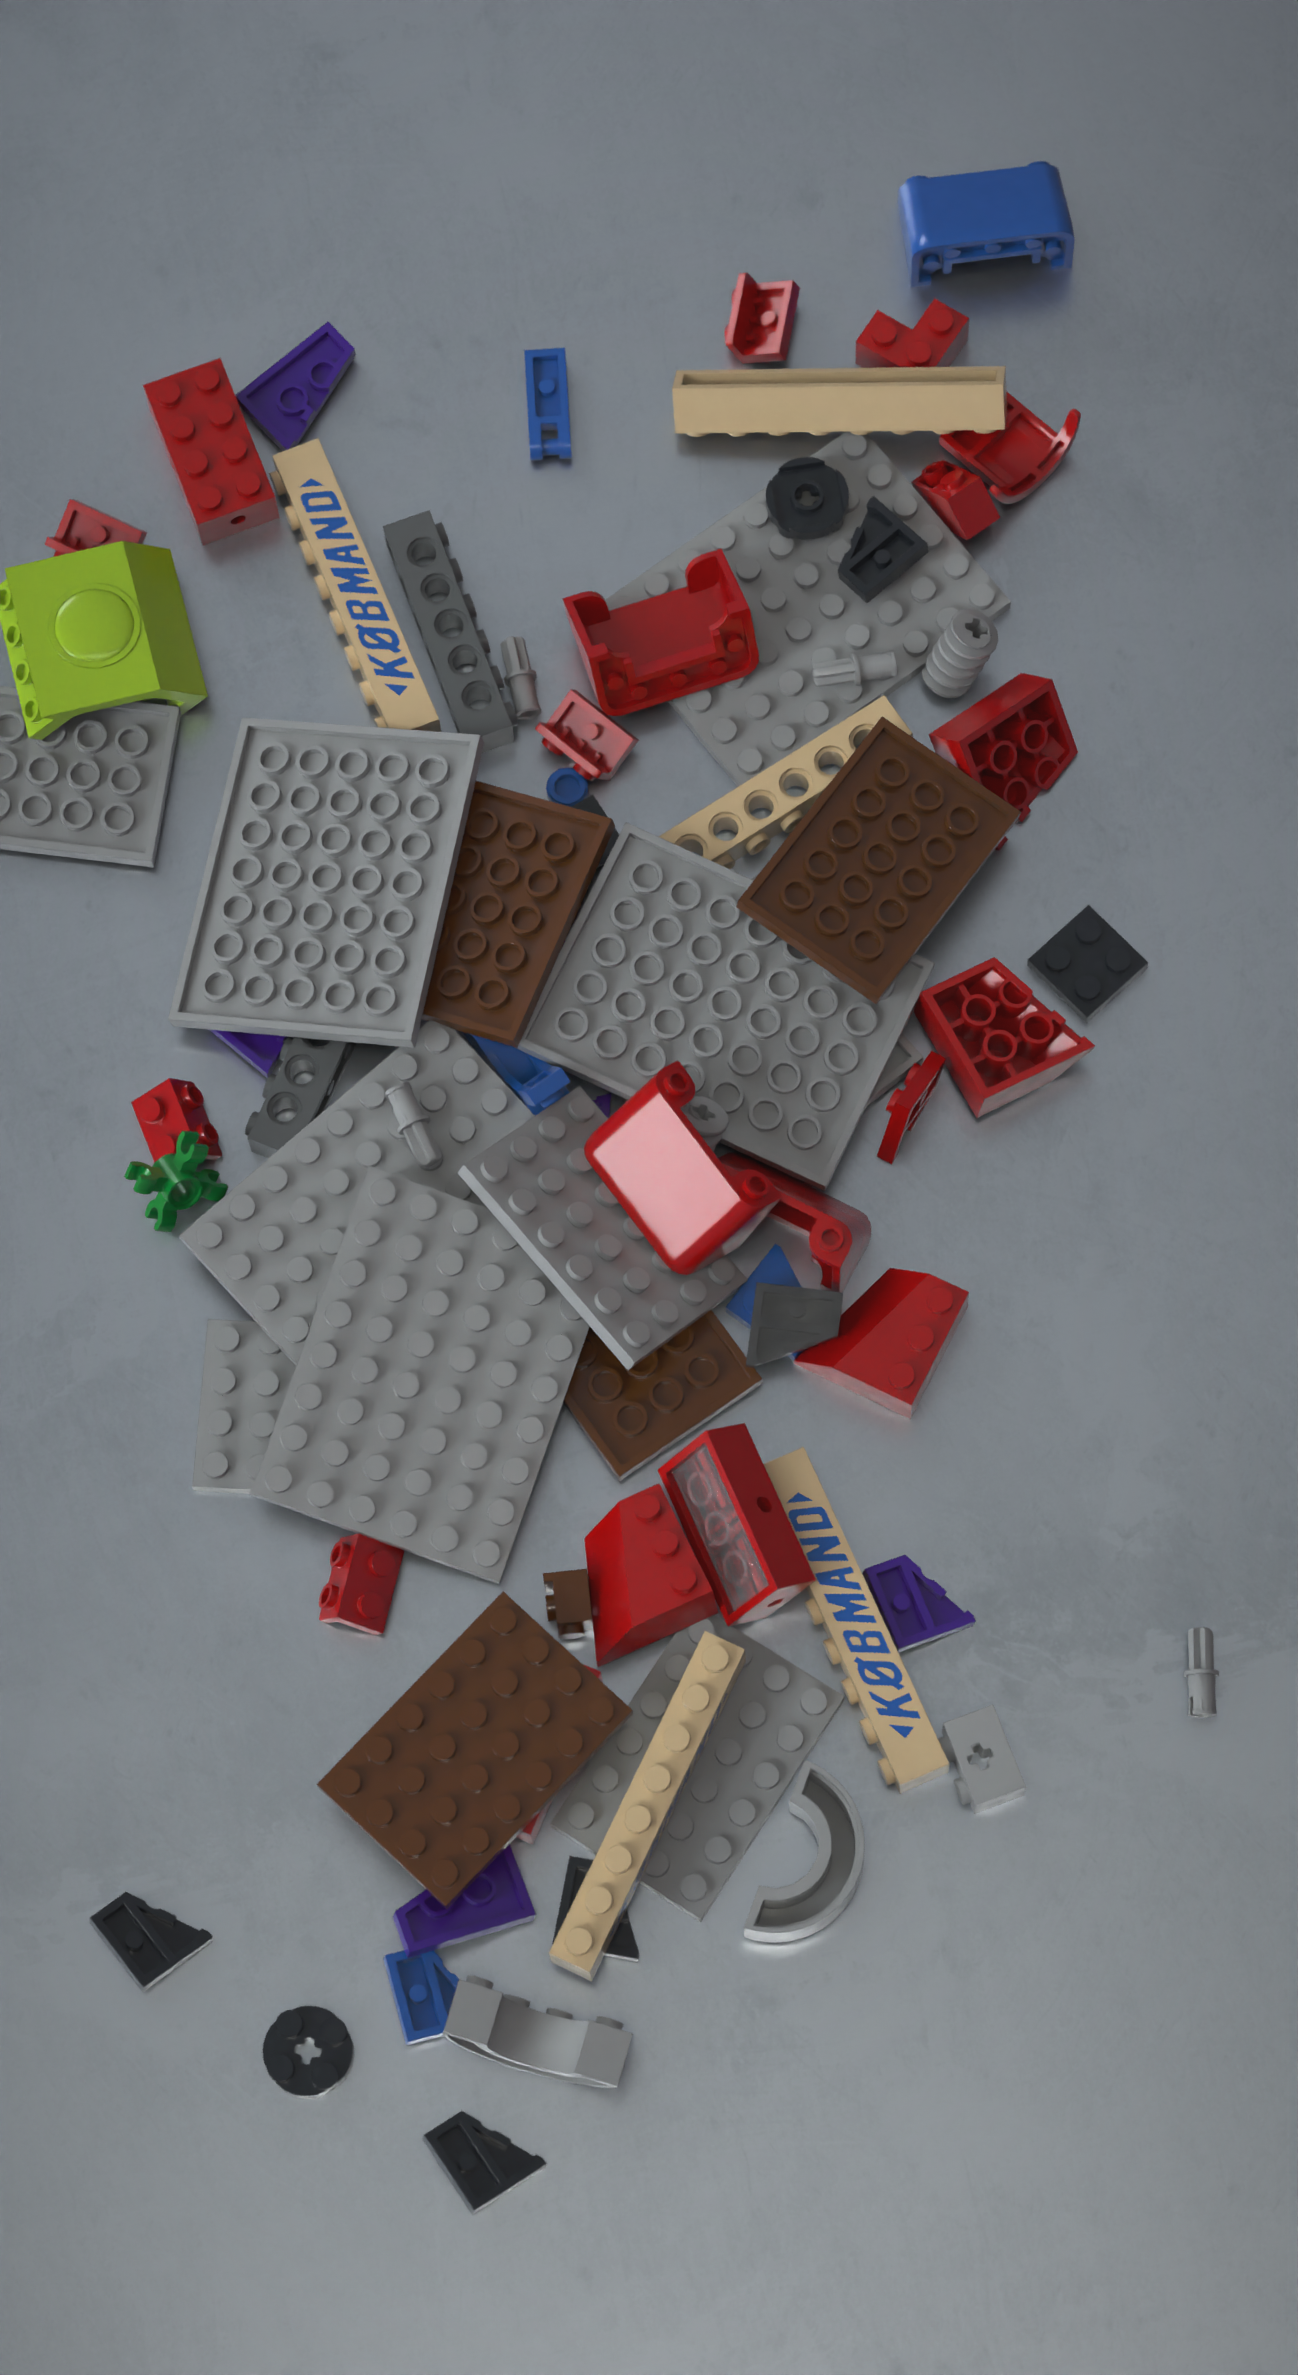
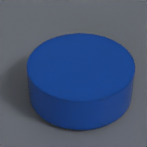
M574 768L558 769L548 778L546 791L549 801L572 807L588 798L587 779L575 771Z

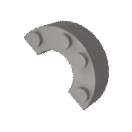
M804 1760L789 1801V1811L804 1820L815 1834L818 1845L817 1859L808 1874L794 1884L779 1888L758 1887L744 1926L745 1938L762 1942H788L812 1935L825 1928L843 1912L859 1885L864 1863V1831L857 1807L849 1793L835 1777L809 1761Z
M470 1975L467 1976L466 1981L459 1979L443 2031V2036L449 2041L485 2058L545 2077L592 2087H618L633 2033L622 2030L623 2023L602 2016H597L596 2022L591 2020H572V2014L554 2008H547L546 2013L529 2008L530 2001L508 1994L503 1995L502 1992L492 1990L494 1983L489 1980Z

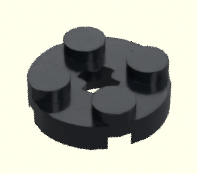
M800 457L784 463L772 481L770 479L766 488L767 513L772 523L778 527L779 533L786 538L812 540L824 537L841 528L843 519L848 511L849 490L844 476L837 469L834 471L831 467L826 466L825 461L818 458ZM803 491H810L812 497L818 496L819 498L811 506H804L796 501L802 497Z
M301 2006L282 2012L270 2026L263 2043V2061L271 2079L287 2094L304 2099L319 2098L327 2094L328 2091L333 2090L338 2084L340 2085L348 2077L354 2061V2044L345 2023L334 2013L317 2006ZM306 2040H313L315 2048L321 2050L320 2057H312L310 2064H303L302 2056L296 2053L297 2047L304 2046Z

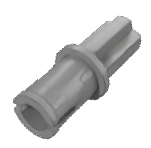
M508 637L501 642V650L507 673L504 677V682L506 686L510 687L517 719H532L542 712L534 681L537 679L536 671L531 670L525 640L522 637Z
M894 650L857 656L856 652L851 653L849 658L816 662L813 664L812 672L814 683L817 687L855 682L857 686L861 685L863 680L889 676L896 677L897 664Z
M403 1082L388 1089L384 1095L388 1099L400 1125L397 1131L400 1135H405L420 1167H429L442 1159V1153L428 1126L430 1122L429 1115H423L410 1083Z
M1205 1627L1192 1628L1188 1631L1189 1670L1184 1671V1677H1188V1716H1217L1215 1677L1219 1676V1671L1214 1670L1213 1632L1210 1628Z

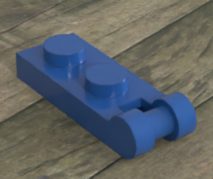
M565 348L524 350L531 461L543 460V456L559 455V459L572 458ZM558 430V438L542 439L541 431Z

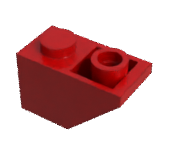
M946 460L929 464L922 470V475L911 481L914 489L949 530L967 541L1001 518L981 477Z

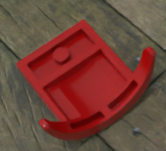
M1006 391L1007 416L1005 430H996L988 434L977 433L974 430H955L949 434H941L939 436V444L973 473L980 476L990 486V494L1004 504H1013L1036 490L1063 461L1073 444L1079 428L1081 413L1077 409H1072L1068 413L1060 432L1056 433Z

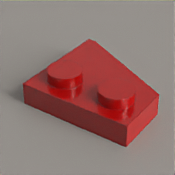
M931 1051L922 1065L915 1062L904 1081L905 1089L897 1088L892 1094L886 1107V1111L891 1113L877 1154V1157L890 1164L894 1162L905 1131L911 1132L937 1087L946 1061L945 1057Z

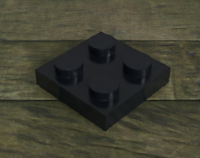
M1088 905L1028 959L1027 966L1087 1023L1147 969L1148 961Z

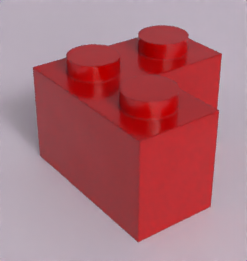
M934 298L912 330L877 310L856 340L855 364L862 368L950 367L968 341L969 317Z

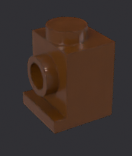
M587 1569L543 1573L545 1591L554 1592L553 1595H545L548 1622L557 1621L559 1638L577 1639L585 1636V1631H592L593 1621Z

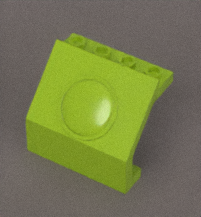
M120 541L4 568L7 579L0 584V623L29 738L42 740L74 716L150 698L166 699L169 706L180 707L181 715H183L208 697L170 549Z

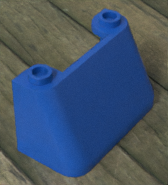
M1037 161L1023 167L931 178L913 176L907 179L898 190V206L910 287L931 285V274L943 268V274L952 273L953 263L1031 254L1032 264L1041 263V257L1049 259L1052 271L1072 268L1075 242L1073 225L1059 170L1048 162Z

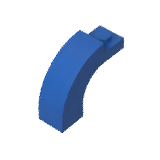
M463 1032L476 1053L528 1107L533 1115L536 1116L570 1093L565 1085L571 1081L561 1067L551 1066L545 1061L512 1046Z

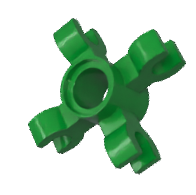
M182 1131L177 1140L176 1154L171 1153L162 1156L152 1167L143 1162H130L124 1177L126 1179L137 1181L133 1188L136 1193L151 1194L153 1191L158 1192L156 1198L149 1202L145 1211L146 1218L157 1219L154 1226L155 1231L171 1232L177 1221V1210L192 1207L199 1201L201 1196L210 1201L218 1202L225 1196L229 1188L227 1184L216 1183L220 1175L218 1171L212 1169H203L201 1172L195 1171L198 1164H201L206 1159L209 1150L207 1145L196 1144L200 1136L198 1132Z

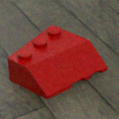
M1020 673L929 734L936 754L1019 810L1021 813L1017 820L1018 822H1023L1031 812L1029 805L1042 789L1048 790L1078 753L1053 680ZM1006 836L998 844L995 850L999 851L1007 842L1008 839L1006 838Z
M995 957L922 991L914 1009L916 1017L938 1054L946 1058L945 1066L976 1118L1052 1082L1095 1048V1045L1085 1036L1081 1038L1065 1024L1066 1019L1057 1011L1053 1010L1051 1012L1032 995L1033 990Z
M889 1268L841 1315L838 1338L805 1349L793 1363L911 1419L968 1308L969 1292L929 1273Z
M659 1483L620 1500L584 1538L597 1667H601L718 1613L713 1590Z

